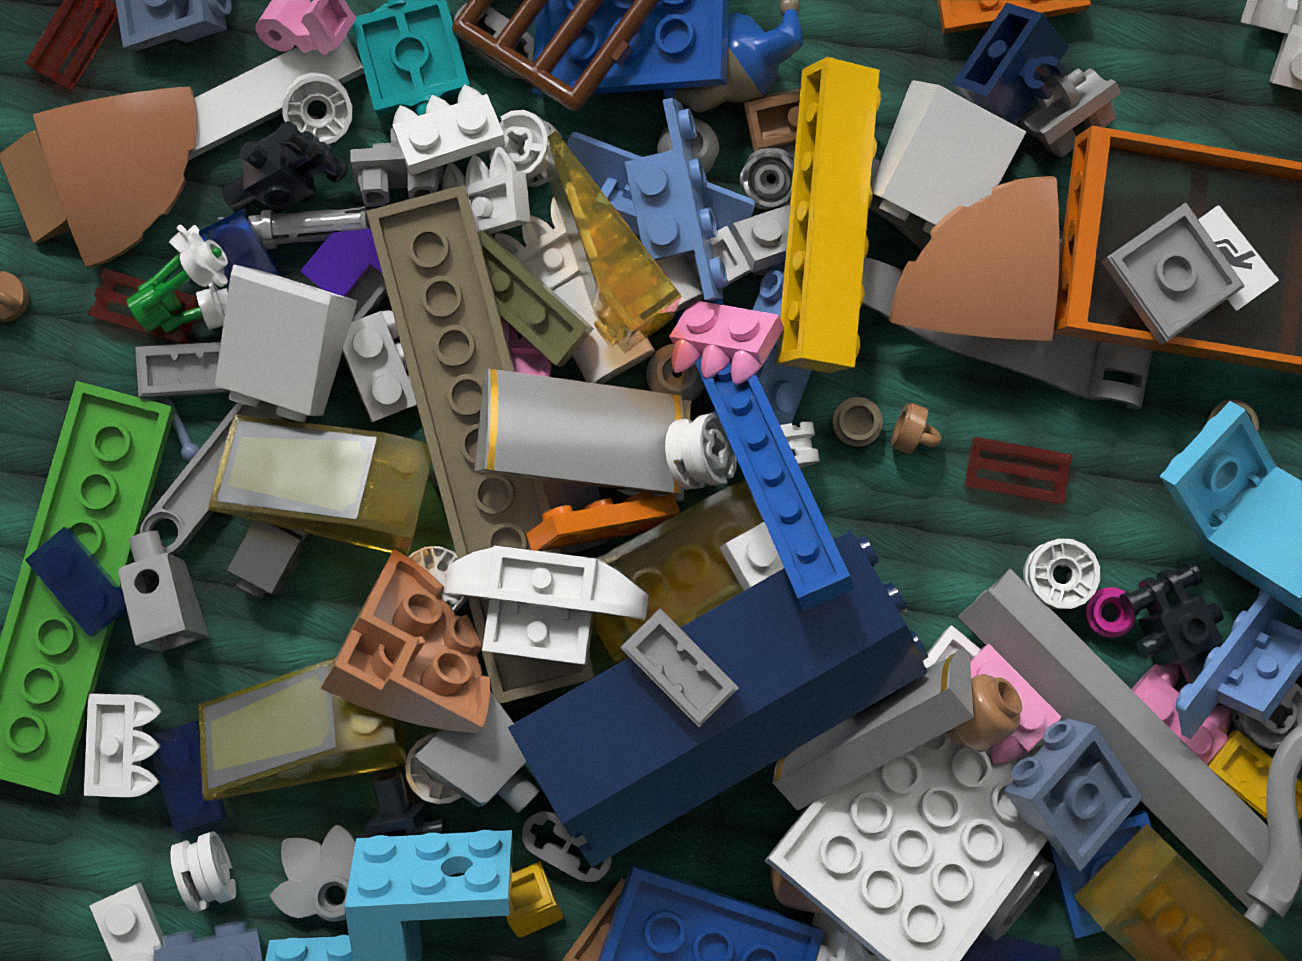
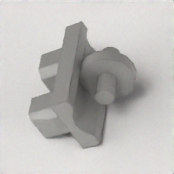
M1077 68L1069 75H1065V77L1050 75L1045 79V83L1053 95L1050 99H1040L1037 97L1040 104L1023 115L1020 123L1023 130L1038 138L1047 151L1057 157H1063L1074 149L1076 136L1072 128L1082 121L1087 127L1092 125L1105 127L1116 119L1112 100L1119 96L1121 92L1116 81L1112 79L1106 81L1090 68L1084 73Z
M391 128V143H376L370 149L351 150V166L356 189L361 192L363 203L367 207L385 206L389 203L390 189L408 188L409 199L438 192V187L442 186L445 174L443 165L410 176L393 128Z

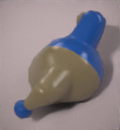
M781 0L779 9L781 15L784 16L782 22L777 28L767 32L750 16L739 13L729 14L727 85L662 89L663 96L666 99L674 98L697 113L710 110L726 101L742 104L764 96L772 88L778 77L779 64L798 52L803 45V32L798 17V12L801 8L799 1Z

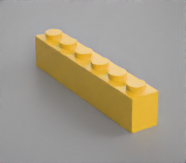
M826 57L802 69L780 315L784 329L778 338L776 364L826 373L855 367V359L860 350V337L858 334L859 311L865 295L864 286L862 285L863 263L869 247V240L866 235L867 215L873 198V191L870 186L871 167L877 150V141L874 137L876 112L881 102V92L878 88L880 70L830 57Z

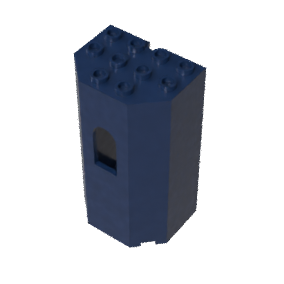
M849 530L833 539L855 587L854 590L803 611L786 570L783 568L680 628L739 687L700 727L630 657L507 727L570 837L576 839L583 835L587 840V843L581 845L580 849L591 867L928 673L923 662L929 658L916 633L913 630L909 631L907 624L901 616L902 613L908 610L907 606L892 582L887 585H883L873 568L880 563L879 558L864 535L856 539L852 530Z

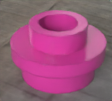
M1114 587L1103 588L1096 591L1087 601L1085 618L1089 627L1098 635L1108 638L1119 637L1126 634L1133 627L1136 616L1132 618L1127 616L1119 602V596L1125 593V591ZM1107 603L1113 604L1118 611L1117 618L1113 622H1107L1102 617V608Z

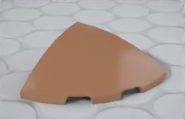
M190 86L98 98L33 114L56 192L86 268L90 269L107 263L138 245L143 240V232L161 214L167 215L178 200L186 184L184 172L189 154L192 149L196 148L197 112L193 90Z
M1054 176L1014 180L993 187L991 195L980 199L969 207L961 205L956 207L930 231L931 240L922 250L917 260L909 261L906 264L892 300L889 321L894 324L978 337L1052 341L1059 278L1057 179Z
M394 549L320 689L354 705L384 716L416 725L469 733H480L488 714L490 701V677L482 676L478 660L482 644L467 615L457 616L447 602L442 600L441 594L444 591V586L415 561Z

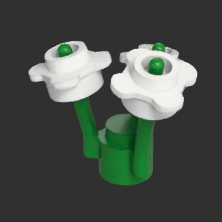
M180 224L176 227L179 232L169 241L179 253L151 279L138 286L139 291L127 298V304L132 314L149 333L159 326L166 333H169L181 324L204 317L209 330L221 327L224 324L228 289L219 290L216 285L223 287L228 283L224 274V267L228 264L227 257L216 242L209 240L210 234L208 231L201 232L195 225L187 231ZM180 266H183V271L168 282H165ZM190 279L201 286L209 285V289L196 292L200 307L179 314L174 312L181 307L174 293L175 290Z

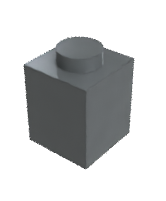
M256 517L227 571L240 577L236 586L254 596L263 599L266 592L281 595L309 542L303 541Z

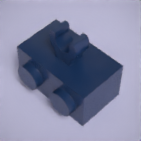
M1006 3L952 82V85L964 99L1016 126L1035 97L1040 99L1051 98L1053 93L1046 86L1045 79L1050 75L1065 77L1067 71L1059 61L1069 47L1043 13Z

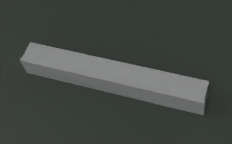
M1009 569L988 590H984L958 617L985 645L990 644L1061 716V721L1070 718L1097 727L1142 795L1141 801L1249 909L1254 900L1246 892L1266 863L1269 853L1268 826Z

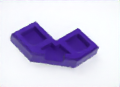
M371 229L331 233L300 272L322 290L348 298L372 267L382 274Z

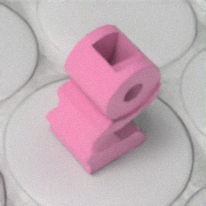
M271 0L256 23L255 29L259 38L265 44L278 51H290L296 45L304 53L310 50H318L321 54L327 56L331 50L338 49L356 20V16L345 0H313L312 2L310 0Z

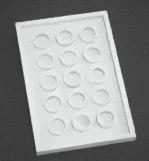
M951 625L927 653L929 658L923 662L927 668L963 648L970 654L971 660L981 649ZM945 732L809 804L769 854L765 862L882 961H960L1048 840L1042 831L1028 827L1004 792L1006 787L1013 781L1011 770L1014 765L1024 758L1034 757L1046 742L1042 737L1028 753L1018 759L1005 764H993L991 762L992 747L982 752L971 750L963 744L958 745L953 742Z

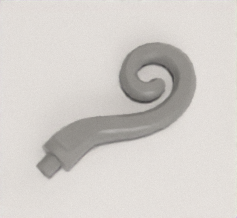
M1302 724L1293 729L1282 741L1269 769L1266 792L1269 853L1266 863L1246 892L1254 901L1243 916L1260 929L1263 928L1272 913L1280 918L1285 916L1294 902L1302 882V838L1295 793L1297 775L1302 765Z

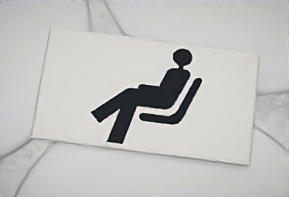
M1219 205L1198 219L1245 285L1244 288L1227 299L1236 311L1279 281Z

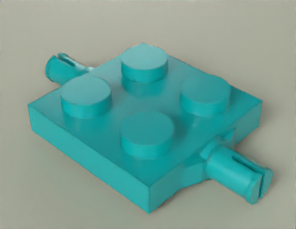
M386 0L387 3L374 12L356 16V20L352 25L374 111L379 116L397 111L401 105L411 110L415 109L416 114L420 116L426 114V107L432 95L444 99L459 94L464 85L470 86L459 42L452 31L453 20L447 0Z

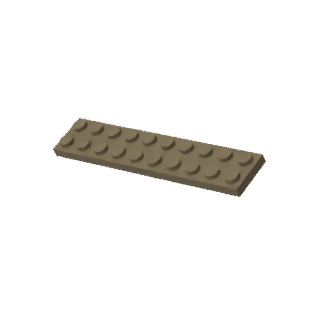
M465 185L366 211L457 558L460 559L472 552L492 548L493 546L531 550L526 533L543 522L542 515L551 510L543 480L474 472L485 369L515 372L467 188ZM562 548L540 551L563 554ZM468 596L476 631L483 648L489 600ZM482 651L493 695L500 704L588 681L596 677L590 652L587 665Z

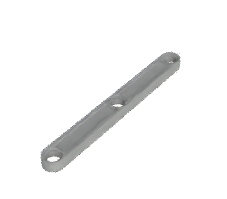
M372 267L348 297L358 301L352 322L371 315L388 294L383 274L374 267ZM260 400L258 407L237 402L145 517L140 527V533L153 531L155 524L160 520L171 519L177 525L178 537L173 544L163 547L164 553L174 555L182 551L221 503L217 501L239 420L283 426L288 418L275 414L278 405Z

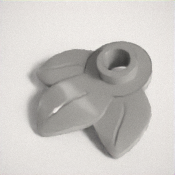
M335 825L328 832L322 845L307 838L284 839L281 846V858L289 880L280 884L270 894V898L275 905L285 914L295 918L317 914L327 921L345 920V901L355 848L353 836L342 826ZM331 886H339L344 890L345 899L342 904H334L330 901L328 891Z

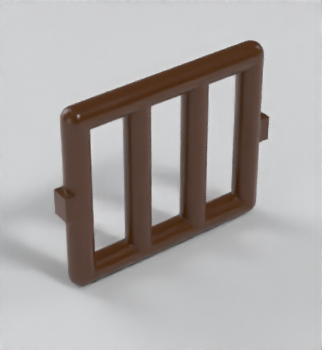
M469 0L452 25L454 35L571 111H579L583 108L615 63L620 67L632 52L629 46L630 41L660 1L635 0L574 86L571 87L551 73L604 0H579L535 62L530 61L513 49L549 0H524L497 38L476 26L494 0Z

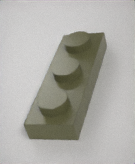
M480 230L478 233L500 315L553 364L563 367L594 328L491 234Z

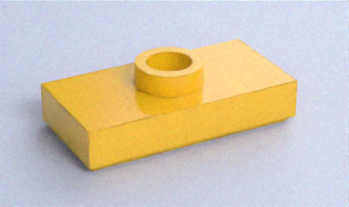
M1233 730L1229 734L1230 738L1209 761L1207 766L1248 807L1267 821V781L1273 758L1241 732ZM1297 778L1295 793L1299 821L1302 817V782Z

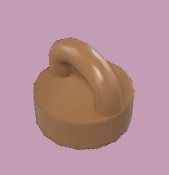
M0 271V322H11L25 312L29 303V292L26 285L18 277L5 271Z
M911 402L904 406L893 430L891 438L893 449L910 455L918 443L928 447L940 445L942 440L941 434L934 427L926 424L927 408Z

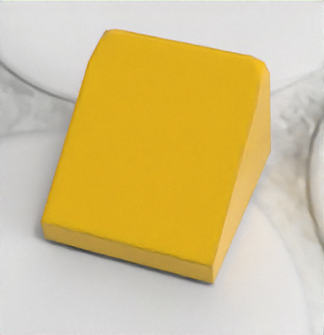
M541 861L512 873L510 915L506 916L517 937L526 936L564 918Z

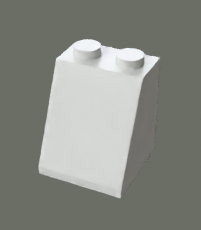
M913 80L906 93L871 186L873 194L883 199L879 208L903 221L907 220L910 213L925 220L926 223L922 230L930 234V231L956 207L960 205L969 207L980 199L992 194V188L999 185L1026 131L940 85Z
M233 265L215 386L231 390L228 399L241 404L258 407L260 400L278 405L275 414L291 420L305 422L307 415L323 416L343 352L342 348L358 301L268 272Z

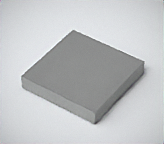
M1184 203L1101 261L1160 345L1169 341L1245 287L1187 203Z

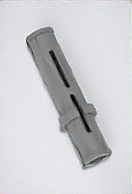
M365 206L288 214H275L273 210H263L261 215L218 217V242L222 249L264 245L265 249H277L278 244L326 241L331 233L370 229L366 213L368 209Z

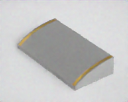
M487 368L484 374L474 472L648 492L660 495L682 494L683 488L677 484L671 475L665 452L666 434L669 426L675 420L684 419L682 396Z
M965 648L927 667L928 673L779 758L774 770L773 784L798 811L973 718L970 654Z

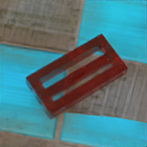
M63 0L25 64L72 92L118 16L116 3L111 0H86L50 60L45 65L84 1ZM97 7L102 9L62 75L58 71L68 54L83 35V30Z
M103 268L100 276L103 280L101 286L96 288L94 294L96 302L94 306L90 307L89 316L175 343H187L193 321L181 324L178 331L172 330L166 333L159 326L149 333L135 318L106 310L109 302L129 307L127 298L130 296L113 292L115 284L139 291L138 286L146 281ZM178 290L174 291L180 304L186 305L185 311L199 306L197 296ZM174 311L176 314L182 313L180 311Z
M974 436L971 441L963 487L1062 505L1065 504V488L1069 481L1070 474H1068L1069 465L1072 464L1073 455ZM982 450L1058 464L1057 472L980 458V453ZM983 469L1053 482L1054 489L1053 491L978 478L976 477L977 470Z

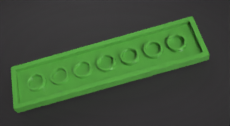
M79 381L75 383L0 638V779L57 795L65 794L87 718L88 695L94 694L123 594L118 573L119 568L131 564L133 560L128 539L140 534V527L145 519L176 412V408Z

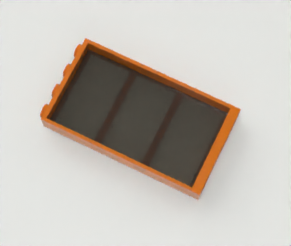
M1090 126L1075 137L1059 262L1057 306L1053 334L1302 374V162ZM1184 203L1188 204L1197 219H1200L1219 205L1279 281L1237 311L1228 300H1225L1169 341L1160 345L1101 261Z

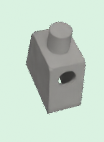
M158 531L143 532L130 537L128 540L135 563L119 568L118 573L135 645L164 652L208 638L209 633L184 560L169 553H164Z
M491 691L488 714L480 733L440 729L411 758L421 769L477 807L484 806L497 793L518 813L539 792L518 771L526 762V759L507 728L514 723Z

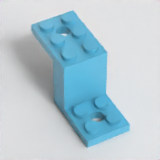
M1229 401L1215 417L1206 423L1203 430L1184 451L1172 459L1168 468L1160 475V478L1210 557L1283 603L1302 618V481L1275 465L1246 410Z
M480 830L477 832L450 834L427 833L424 835L392 837L378 835L371 838H356L345 901L349 936L269 940L265 961H422L423 944L419 920L509 916L514 849L512 830ZM455 873H465V875L458 877L450 876Z

